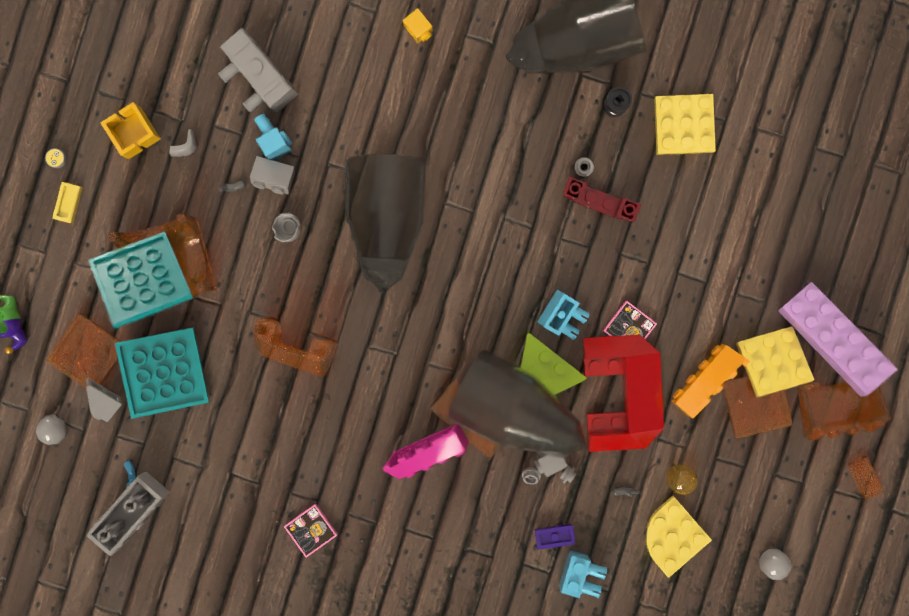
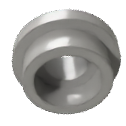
M583 157L576 161L574 169L579 176L587 177L593 172L594 164L589 158ZM582 164L587 166L586 171L581 170Z
M568 466L560 477L564 484L567 481L569 483L573 481L577 475L574 472L576 468Z
M534 467L524 469L522 471L523 481L531 485L538 483V480L541 478L539 470Z

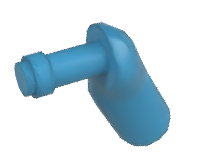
M131 461L124 463L129 479L126 487L136 479L135 469Z

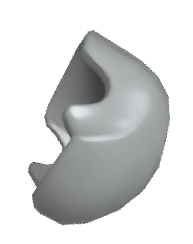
M282 213L276 217L272 226L275 234L274 238L280 242H292L297 239L302 230L298 217L291 213Z
M54 414L43 417L36 427L38 439L47 445L59 444L67 433L65 421Z
M768 549L759 559L760 569L772 580L784 579L789 575L792 568L790 558L779 549Z

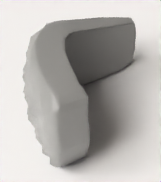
M192 129L188 130L187 142L185 144L170 146L169 154L173 157H181L194 153L197 149L194 131Z

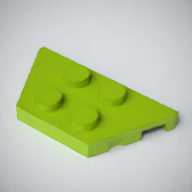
M530 333L526 335L519 374L547 396L551 397L587 379Z

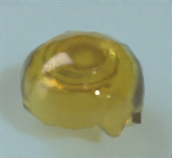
M677 464L668 471L667 484L678 495H688L697 487L698 477L687 465Z

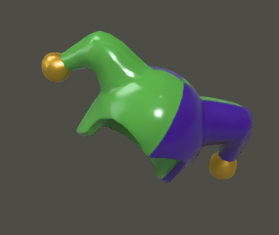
M0 294V300L5 303L3 307H0V338L10 337L15 341L12 346H7L4 350L6 354H12L14 350L24 346L28 342V338L21 328L22 319L17 312L15 297Z

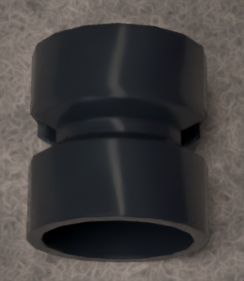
M624 87L613 88L603 101L605 113L611 117L623 115L631 106V93Z

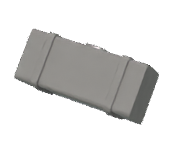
M243 28L238 30L220 46L229 57L231 63L218 72V75L227 83L234 75L240 72L255 89V93L242 103L250 113L263 101L272 110L279 112L298 96L292 84L261 49V46Z
M148 472L138 475L105 514L96 521L86 536L105 553L112 556L131 539L136 530L138 531L146 523L147 518L163 503V500L170 492Z

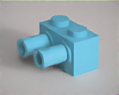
M265 114L259 115L254 119L263 134L256 141L268 159L276 161L293 151L290 147L293 143L284 131L280 132L277 128H274L270 119L266 118Z
M557 290L537 322L558 336L563 333L574 340L577 336L571 333V331L579 334V329L568 323L571 316L581 323H585L587 320L581 317V315L589 318L590 314L578 307L579 302Z
M569 550L559 583L561 593L580 598V595L585 593L599 598V592L601 593L602 589L601 585L586 582L585 579L587 575H592L604 580L607 567L592 564L588 555Z

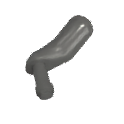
M240 180L235 184H225L224 187L219 188V191H238L244 188L246 183Z
M629 487L613 489L615 496L623 494L634 496L640 493V490H634Z

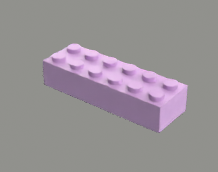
M812 282L778 310L860 397L868 396L897 370Z

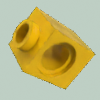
M418 8L403 20L404 27L417 43L425 42L432 36V25Z

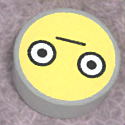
M53 148L46 153L45 161L50 167L62 168L67 162V156L62 150Z

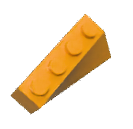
M717 345L711 351V357L708 360L702 361L698 366L699 370L697 373L687 378V384L683 389L680 388L674 393V399L671 402L687 416L694 418L711 401L710 396L712 394L716 395L724 388L723 382L730 378L733 379L738 374L736 372L737 368L741 364L746 366L750 361L727 345Z

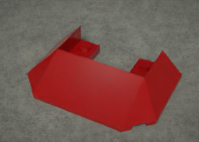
M641 335L582 338L585 377L622 375L624 411L586 414L588 451L646 449L664 429L660 352Z

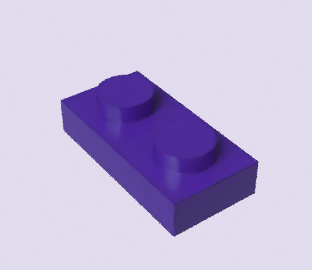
M573 524L534 529L538 550L576 544Z

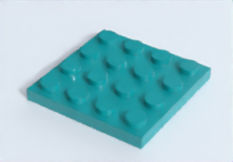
M165 232L88 260L114 328L193 298Z
M194 327L115 343L131 419L210 402Z

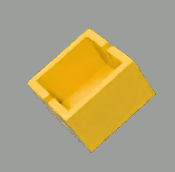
M134 102L119 111L120 115L127 119L124 120L121 116L113 114L100 122L120 155L127 159L143 151L142 146L148 148L161 140L143 109Z

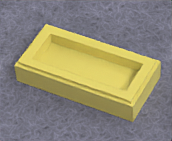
M65 182L61 183L52 219L71 224L74 223L83 187Z

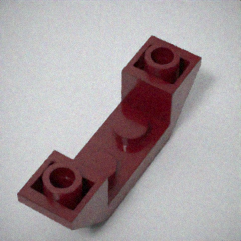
M570 176L562 193L563 196L581 206L612 218L635 223L642 205L624 197L619 199L588 187L587 183Z

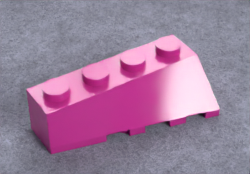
M459 423L394 451L383 466V470L398 479L410 478L417 471H426L433 464L446 462L449 460V457L454 455L456 457L461 456L466 452L469 441Z

